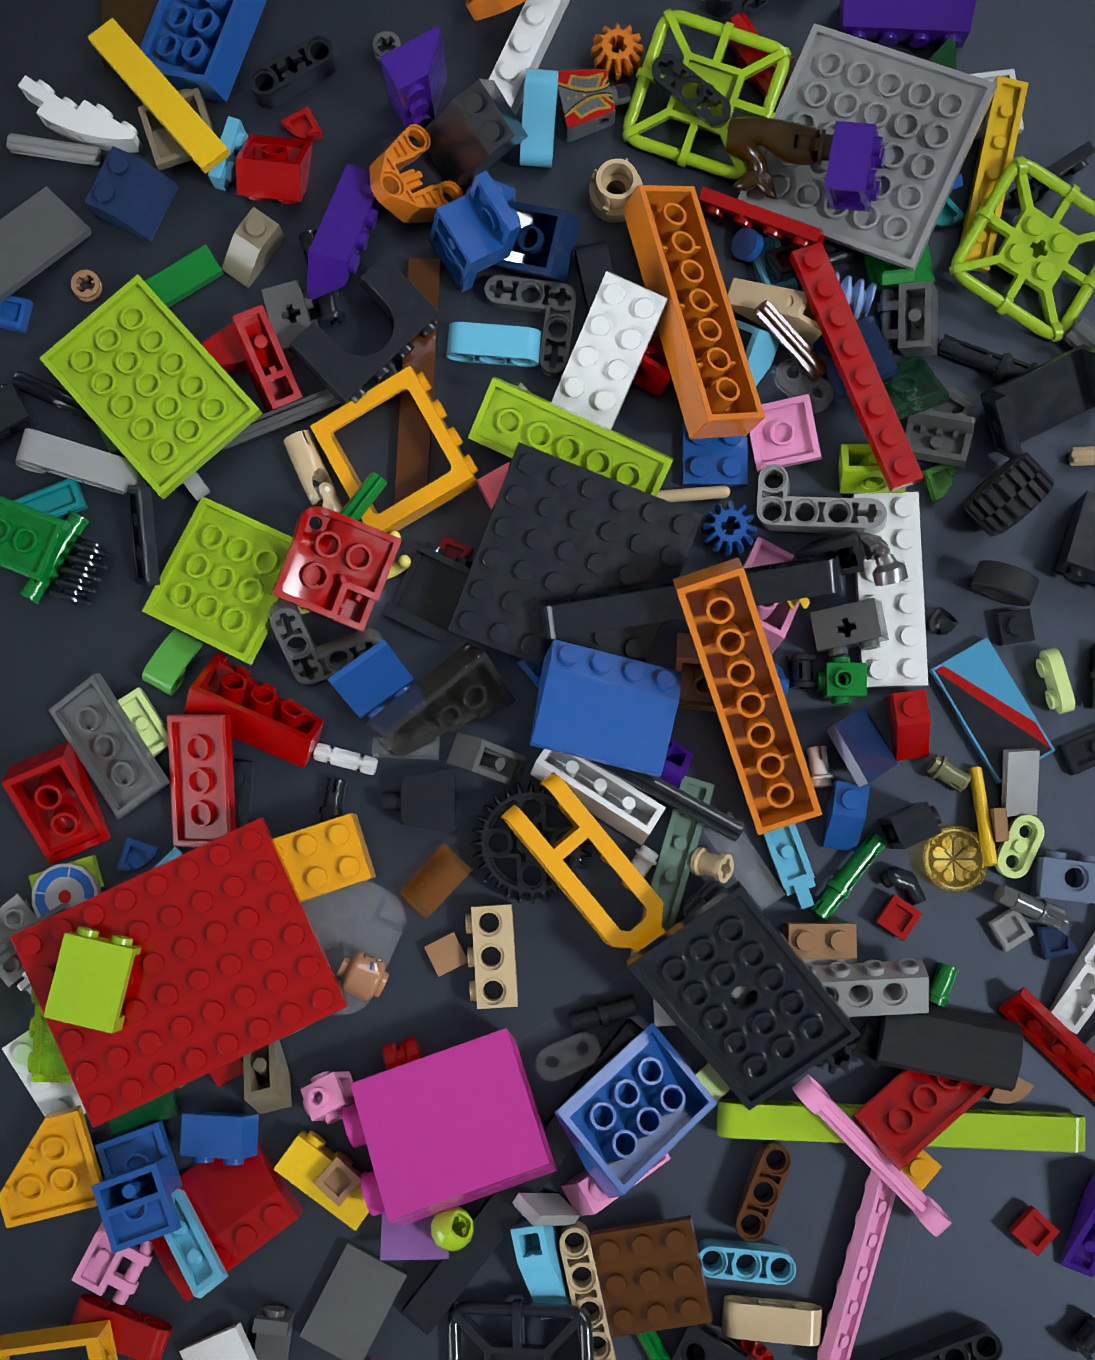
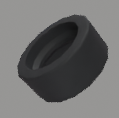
M982 560L978 563L971 588L992 600L1013 606L1025 607L1031 605L1039 579L1029 571L999 561Z

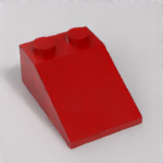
M69 741L8 767L1 783L49 864H53L111 838L85 769Z

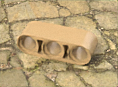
M727 1295L724 1296L721 1334L729 1338L817 1346L820 1344L822 1307L808 1302Z

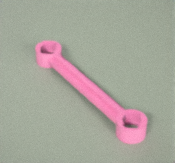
M807 1074L792 1088L803 1104L814 1114H818L901 1198L929 1232L938 1237L952 1224L945 1211L931 1197L926 1196L902 1170L899 1171L877 1145L836 1105L824 1088L812 1076Z

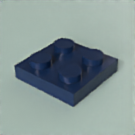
M871 315L858 321V327L881 380L883 381L898 374V367L873 316ZM824 337L812 343L813 348L820 359L826 364L825 374L837 399L841 400L847 397L848 393Z

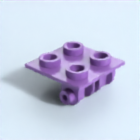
M382 1213L380 1261L449 1259V1251L437 1246L431 1235V1223L434 1215L399 1226L387 1221L386 1213Z

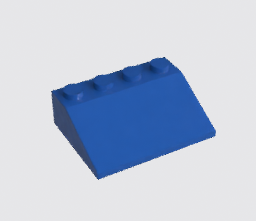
M159 0L140 49L174 88L179 90L199 88L203 99L227 102L267 0Z
M554 639L543 660L530 745L660 777L679 703L682 672Z
M652 1022L554 1113L588 1173L608 1198L624 1196L717 1104V1101Z

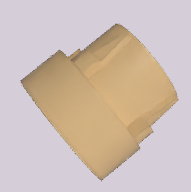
M628 158L626 160H608L598 170L595 169L591 176L589 204L595 215L606 222H625L622 207L637 186L643 185L635 167L628 162ZM618 188L623 191V194H612L608 191Z

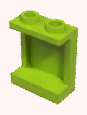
M78 927L77 931L64 934L43 1017L107 1033L122 1030L125 1015H120L134 958L135 955L140 954L142 947L132 945L133 939L126 936L112 935L111 939L99 937V931L96 929Z

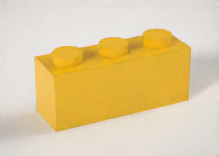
M302 1130L273 1170L356 1231L369 1213L363 1197L361 1184L357 1185L340 1206L336 1205L314 1184L315 1180L338 1154L351 1166L353 1161L342 1152L337 1151L334 1153L324 1146L326 1141L313 1131L307 1133ZM356 1170L360 1175L368 1173L366 1171L360 1173L358 1170Z

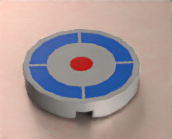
M73 863L56 864L46 869L36 879L32 890V906L39 918L60 904L68 903L73 907L100 894L101 888L96 877L86 867Z

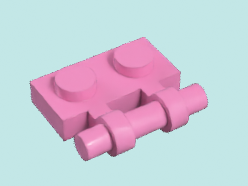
M101 1222L71 1281L99 1296H102L108 1285H111L117 1289L113 1301L119 1305H125L129 1295L134 1294L139 1285L137 1280L144 1266H149L154 1256L152 1253L154 1247L149 1240L141 1243L140 1247L133 1246L113 1254L103 1222ZM123 1256L132 1261L126 1274L116 1271Z

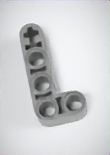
M29 428L24 430L15 460L18 467L39 474L49 472L127 496L128 487L147 486L148 483L127 458Z
M767 465L759 474L757 516L762 527L766 530L839 534L858 531V533L877 534L886 526V507L879 500L789 496L790 483L788 473L781 465ZM777 475L783 478V483L778 488L766 486V481L771 476ZM770 507H776L781 510V515L778 519L770 521L764 518L765 511ZM803 508H809L814 511V516L811 520L803 522L797 519V513ZM835 509H842L847 512L848 516L843 522L836 523L829 518L831 512ZM853 509H857L858 512L857 523H853ZM869 511L876 512L875 523H868L866 516L869 515Z

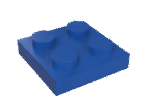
M683 420L682 486L708 487L725 485L727 487H746L748 484L747 435L690 439L685 421Z

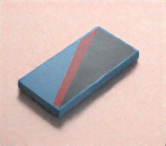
M987 637L929 670L996 784L1002 782L1003 750L1036 748L1040 750L1039 760L1055 751Z

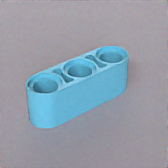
M526 68L522 127L528 137L521 142L520 166L552 168L558 71Z
M452 322L449 324L446 357L458 362L535 367L539 364L541 331L530 327Z
M706 1238L698 1243L703 1272L707 1277L785 1285L795 1277L796 1264L788 1250L783 1246ZM708 1251H716L720 1256L716 1263L708 1265L702 1261L704 1254ZM744 1254L751 1255L753 1262L749 1267L740 1268L736 1265L737 1259ZM775 1259H786L787 1264L783 1270L775 1272L770 1269L771 1263Z

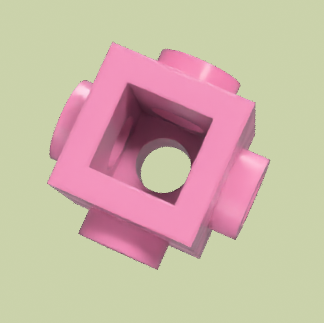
M325 1071L313 1076L310 1079L311 1084L300 1089L304 1098L303 1106L306 1113L311 1117L312 1121L326 1120L327 1124L343 1119L342 1108L355 1104L350 1083H353L350 1072L338 1071L330 1073Z

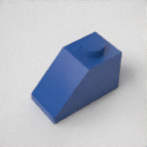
M832 781V786H829L822 847L853 852L857 849L866 820L870 785H864L859 788L856 783Z

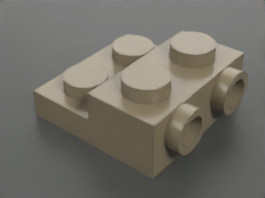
M199 88L178 91L213 131V126ZM145 105L137 107L159 171L193 160Z

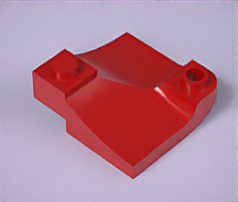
M320 506L309 507L299 516L293 531L291 544L270 595L363 632L374 603L379 600L402 539L328 508ZM312 517H316L320 521V527L317 530L312 529L309 525Z

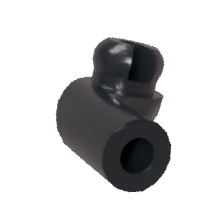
M893 866L881 873L880 880L883 886L886 888L895 886L904 889L911 906L926 900L924 892L913 872Z

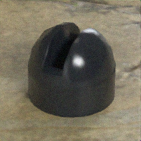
M938 607L929 619L930 629L933 631L938 628L936 634L939 636L949 634L959 624L956 618L942 607Z

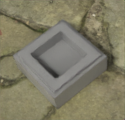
M1010 908L985 922L1001 949L1005 952L1034 935L1023 915Z

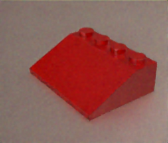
M259 1144L257 1146V1156L244 1159V1164L224 1165L223 1159L214 1158V1162L195 1164L180 1176L183 1186L179 1189L184 1190L226 1272L297 1220L304 1211V1207L282 1176L273 1170L275 1166ZM164 1235L150 1240L167 1276L183 1299L188 1302L194 1295Z

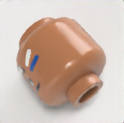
M363 951L355 952L351 958L344 956L336 973L337 976L342 977L340 981L341 990L363 1001H368L373 996L378 998L389 977V973L385 971V962Z

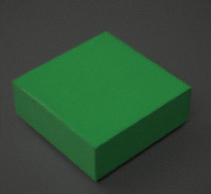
M894 264L877 265L875 267V279L882 286L915 282V271Z

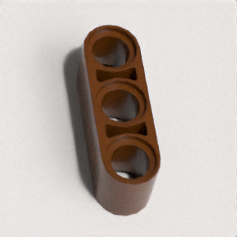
M766 1140L759 1146L733 1212L734 1226L739 1235L747 1241L759 1240L765 1234L791 1168V1154L784 1144L778 1140ZM772 1150H780L783 1154L782 1160L776 1165H769L766 1162L767 1155ZM760 1182H767L770 1184L768 1194L763 1197L755 1196L753 1193L755 1186ZM746 1215H756L758 1221L753 1228L746 1229L741 1226V1221Z

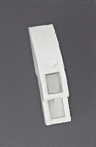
M26 75L18 84L26 98L40 107L36 113L44 125L59 135L80 144L97 146L105 151H110L112 146L128 153H137L143 150L144 147L137 136L139 132L126 121H122L120 124L114 120L113 114L101 104L97 103L96 106H93L84 100L78 106L68 97L64 96L63 99H60L54 95L55 91L44 81L39 79L36 83Z

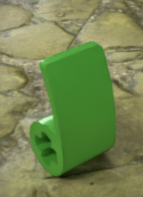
M177 628L174 629L146 665L142 674V680L170 696L174 695L185 678V667L201 649L203 643Z

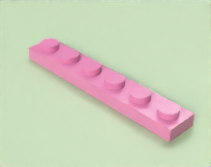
M872 1169L865 1182L863 1200L855 1217V1228L851 1242L846 1249V1260L842 1274L836 1284L837 1292L832 1309L827 1316V1327L823 1341L818 1348L817 1360H850L896 1196V1193Z

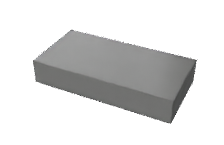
M1036 748L1003 750L1001 808L1007 809V817L1037 815L1040 750Z
M518 1193L512 1202L514 1207L533 1226L575 1225L580 1217V1214L559 1193Z

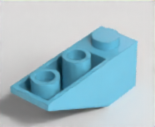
M521 1217L510 1231L517 1264L533 1302L572 1305L556 1226H533L525 1217Z

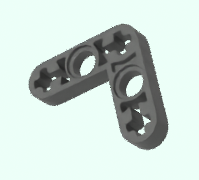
M495 275L489 278L484 289L485 298L491 306L501 309L545 314L539 357L540 368L549 377L563 375L569 361L576 309V292L574 288L560 282ZM497 285H502L505 292L513 293V286H516L517 301H512V294L502 293L501 298H495V294L491 290H496ZM525 289H536L540 294L539 299L534 303L525 302L521 297ZM544 290L549 291L550 298H559L560 293H565L566 299L571 301H565L564 306H559L558 300L548 298V305H543L545 301ZM554 323H562L566 326L567 333L561 338H555L549 333L550 326ZM552 345L559 346L558 360L563 361V363H557L556 368H551L550 363L545 361V359L549 360L552 357Z
M278 600L269 609L271 627L295 678L302 684H314L330 678L369 650L365 643L371 641L373 645H376L383 640L379 631L369 628L364 629L363 632L358 631L316 647L297 605L285 600ZM286 613L290 617L291 627L286 629V624L279 614ZM293 637L305 639L304 645L299 648H291L287 643ZM354 646L356 652L358 653L356 655H353L352 647ZM337 651H344L348 654L346 659L341 662L332 661L330 656ZM302 658H307L308 664L313 670L307 671L303 668Z

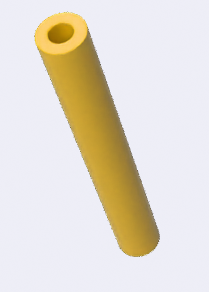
M972 767L968 771L971 775L970 783L984 866L998 865L982 768Z

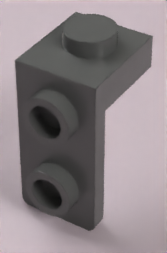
M269 1305L259 1309L254 1317L252 1333H257L254 1349L257 1360H288L295 1311L285 1310L284 1307Z

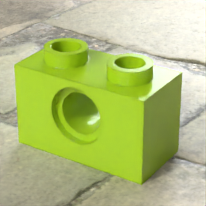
M841 444L838 464L839 494L905 493L906 487L892 492L889 491L870 444Z

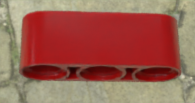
M94 1294L80 1295L69 1325L110 1320L117 1353L135 1360L162 1359L173 1327L171 1324Z

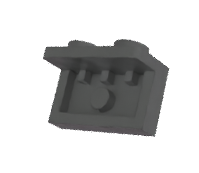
M910 407L909 411L911 414L908 413L905 435L915 458L965 468L973 437L975 418L962 413L935 411L929 407L914 413Z

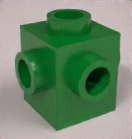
M850 657L830 658V663L822 665L821 671H817L816 674L817 691H822V699H831V704L846 705L851 704V699L866 697L867 663H850ZM838 677L843 680V685L839 683Z

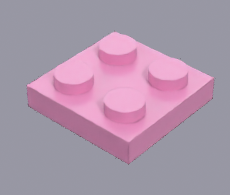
M809 394L761 404L765 418L749 432L758 473L770 464H778L784 468L822 459Z

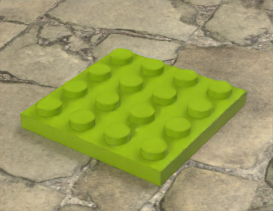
M202 496L160 576V585H155L142 612L252 665L271 628L269 609L273 603L283 600L270 594L293 537Z

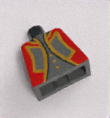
M605 69L558 71L557 99L567 142L612 126L615 123V106L627 104L631 101L628 83L610 87L608 74Z

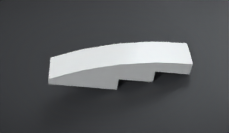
M1095 932L1075 962L1049 1010L1069 1030L1078 1034L1095 1010Z

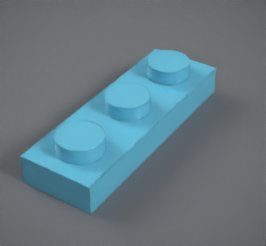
M178 1188L171 1193L181 1228L164 1235L194 1297L201 1299L229 1276L185 1191Z

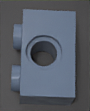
M1046 851L1045 857H1035L1030 896L1095 904V857L1079 855L1078 861L1066 860V853ZM1070 868L1076 874V881L1072 886L1067 885L1065 882V873Z

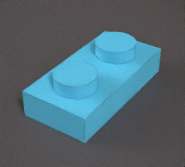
M228 116L220 140L228 148L231 155L208 173L214 188L227 191L229 182H233L236 178V156L248 138L241 120Z

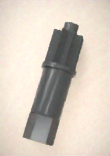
M999 885L994 892V901L1027 915L1034 921L1041 922L1055 929L1057 927L1061 929V925L1067 926L1069 923V917L1065 914V909L1053 905L1044 899H1037L1005 885Z

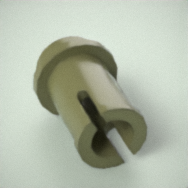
M935 755L926 768V771L930 773V778H938L954 788L958 793H961L969 784L971 775L949 763L946 756L940 757Z

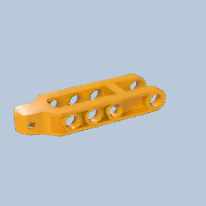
M552 772L540 784L545 786L558 801L557 807L574 826L551 846L515 804L502 815V818L602 940L612 947L631 948L637 953L666 932L662 927L664 902L567 784L555 772ZM586 839H589L601 853L600 859L604 863L609 864L623 880L621 882L623 887L633 892L644 906L642 908L644 911L643 920L630 931H621L563 861L566 856Z

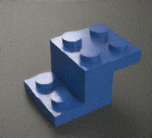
M484 171L475 176L470 193L436 209L428 241L462 293L472 288L478 272L510 257L521 228V221L516 210L510 208L503 198V192L498 182L493 181L487 171Z
M162 1120L95 1145L105 1179L91 1187L113 1254L181 1228L171 1193L183 1186Z

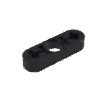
M663 54L655 59L652 65V75L658 86L708 126L720 128L727 124L731 116V105L726 97L675 56ZM670 64L673 65L672 72L679 79L682 73L686 75L679 81L676 89L672 88L676 85L672 77L666 75L664 78L660 77V66L668 67ZM688 83H696L701 88L700 95L694 100H688L682 94L683 87ZM707 93L711 95L708 97V103L713 107H717L719 104L723 105V117L718 115L713 119L710 117L711 110L703 103ZM703 103L702 108L698 109L697 107Z

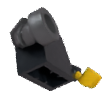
M852 531L812 541L796 551L792 559L798 560L822 555H839L841 576L865 571V559L876 561L877 567L872 572L875 586H886L908 578L905 564L897 561L895 556L890 554L887 542L881 536L866 532L858 533V531ZM808 598L787 601L792 611H794L795 605L798 602L801 603L804 609L810 604Z

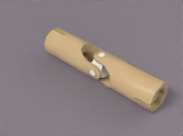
M310 430L298 431L286 437L283 441L310 503L313 506L325 507L340 513L344 507L336 495L335 487ZM312 480L318 481L320 486L314 488Z

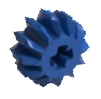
M731 500L728 501L726 510L720 503H717L714 506L715 513L706 512L704 517L710 523L702 524L701 531L710 533L703 540L705 544L713 541L716 542L712 552L717 553L720 547H725L724 555L725 557H730L732 547L740 555L744 552L743 544L747 546L752 545L754 540L749 535L755 534L757 527L748 524L754 520L755 516L754 514L743 516L746 509L744 504L740 505L736 511L734 510V502ZM727 522L733 524L731 528L736 527L732 535L726 534L727 529H721L724 528Z

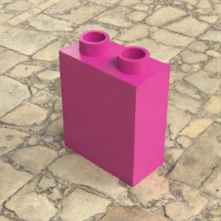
M507 1028L350 1083L355 1104L342 1108V1118L351 1145L357 1148L367 1144L374 1171L360 1175V1184L366 1206L372 1216L385 1212L387 1221L404 1226L435 1215L445 1209L466 1204L557 1171L516 1040Z

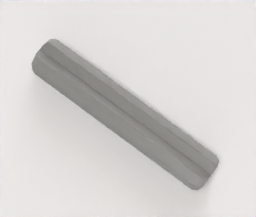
M13 133L8 135L6 142L7 149L11 153L94 166L100 164L102 157L99 147Z

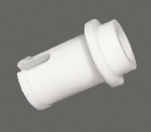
M827 746L807 748L806 753L810 777L814 788L832 786L831 779H834V775H830Z
M643 844L640 849L636 848L634 850L636 855L631 863L644 878L652 865H657L656 860L659 855Z

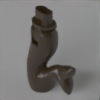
M730 118L726 154L745 162L749 168L733 185V188L738 191H749L757 188L765 197L776 200L777 195L773 179L768 171L767 161L759 146L764 147L779 159L790 164L803 166L816 162V164L821 165L822 160L829 161L834 134H826V129H822L820 134V130L816 127L775 118Z

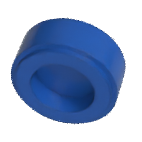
M749 227L740 229L732 240L731 250L733 255L744 262L754 261L763 249V236L760 232Z

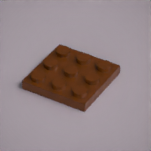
M691 1215L591 1231L590 1239L611 1338L712 1323L713 1315Z

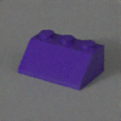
M438 26L380 56L389 101L405 129L411 124H417L425 128L431 123V120L435 119L447 81L442 35Z

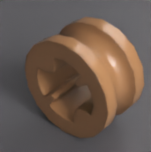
M80 270L73 275L71 288L81 301L92 302L101 295L102 283L93 271ZM91 279V283L94 286V288L92 290L86 289L84 290V292H81L83 291V289L81 288L80 283H88Z

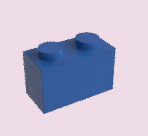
M194 1111L182 1114L180 1156L193 1157L194 1163L214 1162V1158H221L224 1165L244 1164V1159L257 1156L259 1114L218 1111Z

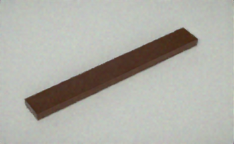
M409 257L407 279L439 310L441 260ZM437 328L425 339L420 335L412 343L415 347L414 350L402 361V370L411 366L417 374L421 371L424 373L432 389L427 391L432 401L434 398ZM408 390L401 391L394 505L429 484L432 430Z

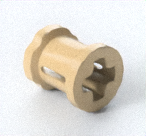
M698 847L691 857V873L695 876L705 874L715 877V880L720 883H726L734 870L733 856L727 853L717 855L710 853L706 847Z

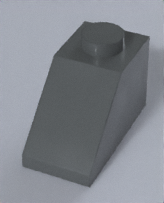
M457 732L447 763L516 788V783H520L528 757L484 739Z

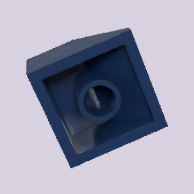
M112 146L84 203L96 218L152 242L179 186L143 159Z
M508 200L507 204L509 207L514 208L519 215L521 228L510 257L494 265L536 278L566 283L581 219L566 210Z

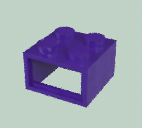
M836 121L824 186L830 208L870 212L871 201H877L880 181H877V169H883L885 148H883V137L878 135L876 124Z

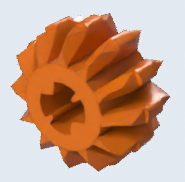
M618 22L614 25L613 30L604 25L602 35L595 34L593 38L594 46L591 47L590 56L595 59L594 68L605 69L608 76L611 73L615 74L614 77L617 82L621 77V73L630 78L633 75V69H638L641 66V57L644 56V47L640 44V33L632 34L630 25L622 30Z

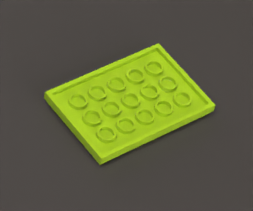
M138 274L39 358L162 499H165L263 414Z

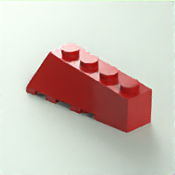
M218 651L190 686L184 714H231L232 738L305 768L319 742L324 720L292 699H282L276 694V688L268 683L261 685L249 677L250 671L241 665L234 667L227 662V656Z

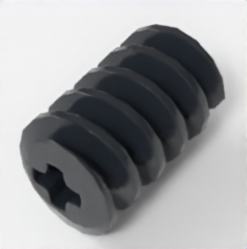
M76 535L82 541V544L71 543L70 547L77 553V556L66 555L65 560L72 567L60 568V572L67 578L66 580L55 579L54 582L61 589V592L50 591L49 595L80 607V605L92 604V601L85 594L97 593V589L91 584V581H102L103 578L96 572V569H107L108 566L101 558L112 557L113 554L106 547Z

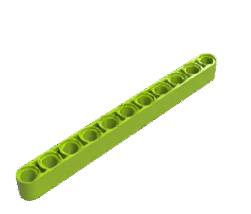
M740 1099L718 1100L717 1136L735 1139L845 1143L818 1114L810 1111L803 1102L764 1100L751 1110H748ZM836 1103L861 1129L852 1118V1115L865 1104ZM968 1109L928 1146L1085 1152L1086 1117L1081 1114L1062 1112Z

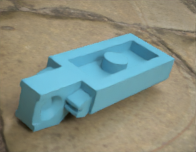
M792 824L762 834L781 887L785 890L786 895L794 894L799 909L813 906L814 902L809 888L815 887L813 880L815 876L796 825Z

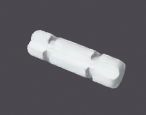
M317 743L313 753V758L317 761L325 763L330 761L332 765L354 771L360 769V772L374 775L378 765V759L367 755L362 757L360 753L337 747L332 749L330 745Z

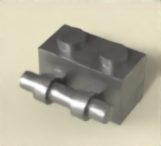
M933 282L899 284V300L894 301L893 290H881V299L877 303V314L880 315V332L891 355L893 343L898 342V349L905 357L937 355L938 290ZM898 313V329H893V315Z

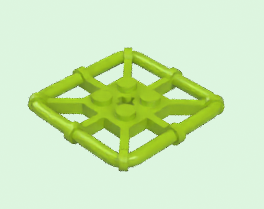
M671 8L663 11V16L655 27L643 65L638 68L636 73L638 80L624 118L623 132L621 133L624 142H629L638 149L677 161V165L684 168L686 165L724 178L740 179L749 170L745 162L730 156L734 165L730 166L691 153L699 128L720 135L726 148L727 129L730 119L724 126L712 128L671 96L666 109L636 124L649 84L655 83L652 75V65L655 59L659 57L667 31L670 28L684 57L682 63L728 99L731 105L730 118H732L734 110L755 117L774 118L776 114L774 110L789 70V58L792 55L789 48L784 47L775 40L735 28V24L728 21L726 24L687 11H672ZM679 24L720 37L713 60L691 52ZM730 40L770 53V55L743 69L721 63ZM777 64L762 107L738 99L746 79ZM661 73L660 77L664 78L666 75ZM684 73L681 74L680 79L672 77L676 84L672 88H677L679 81L686 76ZM688 83L683 87L682 94L686 99L694 100L699 96L697 91L701 90V88L696 83ZM708 100L703 102L710 108V117L712 119L716 115L724 116L722 113L723 105L719 104L717 107H713L708 103ZM702 103L701 105H699L697 108H698V109H701L703 103ZM669 119L690 125L682 149L640 135Z
M1024 156L1014 158L1012 163L1002 173L984 205L979 206L974 214L976 218L954 253L951 266L948 267L950 276L953 275L962 286L996 307L995 311L1001 315L1007 314L1034 333L1050 339L1052 342L1061 341L1074 325L1092 293H1095V265L1089 275H1085L1068 263L1078 245L1095 241V231L1076 235L1059 223L1071 203L1095 218V201L1080 192L1081 188L1074 183L1069 185L1038 163L1026 159ZM1027 174L1062 196L1051 217L1034 207ZM1015 179L1022 212L1012 227L997 217L994 211ZM986 225L1006 237L995 256L965 262ZM1031 243L1035 245L1040 243L1043 255H1038L1036 258L1033 257L1034 250L1030 247ZM997 265L1014 276L1002 296L968 272ZM1062 274L1081 288L1059 322L1052 288ZM1023 283L1039 293L1046 324L1013 303Z

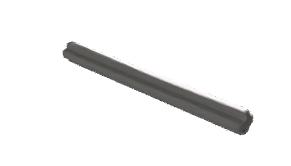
M391 363L389 365L392 369L390 373L379 383L374 379L366 389L370 390L397 374L395 365ZM327 389L262 414L223 449H229L341 403Z

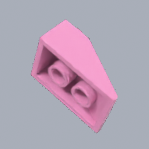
M758 536L743 567L749 568L791 561L795 555ZM787 601L756 606L771 655L784 640L800 602L795 605L794 611L791 610Z

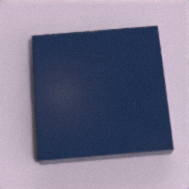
M865 706L826 729L859 788L870 783L898 764Z

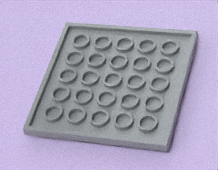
M814 23L775 111L774 118L816 127L820 130V134L822 129H826V134H834L836 121L876 124L878 135L883 137V148H885L883 169H877V181H880L877 201H871L870 212L830 208L824 188L829 161L822 160L821 165L816 164V162L811 165H794L779 159L762 146L759 149L767 161L768 171L773 179L777 199L773 200L765 197L757 188L741 191L738 199L823 230L826 240L915 271L997 89V83Z

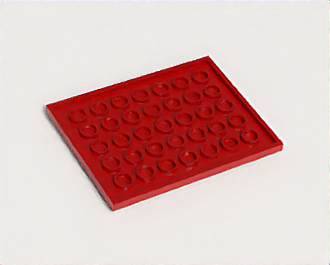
M264 818L248 823L10 936L43 1014L65 933L77 931L78 927H87L98 930L99 937L111 939L112 935L126 936L133 939L132 945L142 947L140 954L135 955L120 1015H125L122 1030L107 1033L45 1018L93 1128L349 1006Z

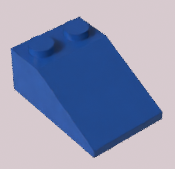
M384 639L328 679L359 718L365 720L369 717L371 721L387 710L384 705L394 698L400 701L413 691L411 686L416 683Z

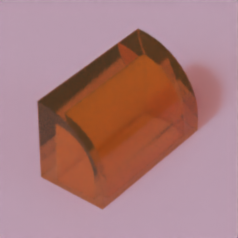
M444 843L403 887L400 893L427 920L474 869Z

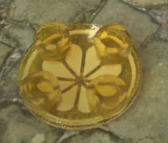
M948 826L940 829L942 833L928 839L923 852V864L928 877L934 884L946 891L964 892L984 881L988 866H984L979 833L961 826Z

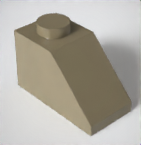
M253 207L233 234L222 271L248 289L285 241L280 225Z
M280 1041L272 1042L243 1056L244 1100L259 1114L292 1107L290 1073Z

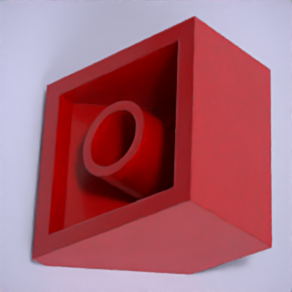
M250 134L236 156L237 195L247 196L251 200L278 199L279 202L284 204L301 202L307 190L313 147L312 141Z

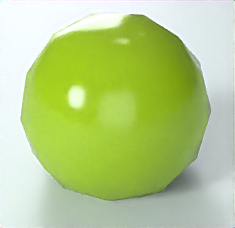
M457 1206L445 1209L434 1215L431 1223V1235L437 1246L447 1251H458L465 1247L472 1239L474 1225L468 1211Z

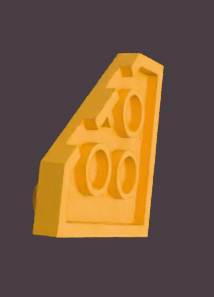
M81 1105L51 1112L45 1117L0 1192V1209L6 1228L97 1206L91 1186L103 1180Z

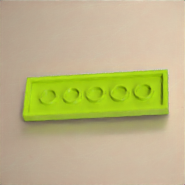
M493 377L468 436V439L510 458L513 456L517 443L520 442L656 497L674 458L497 377Z

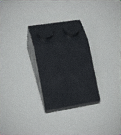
M480 78L454 98L426 130L431 142L430 147L427 149L428 154L444 180L452 181L460 188L464 187L476 175L482 173L528 137L495 81Z

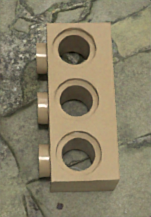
M512 903L472 906L471 913L465 914L466 933H473V947H467L468 967H475V981H469L470 1001H477V1009L518 1007ZM493 913L497 916L499 926L496 930L488 932L481 927L480 919L483 914ZM487 947L497 948L501 953L499 963L495 965L485 963L482 958L483 950ZM489 981L499 982L503 987V994L498 998L488 997L484 991L485 984Z

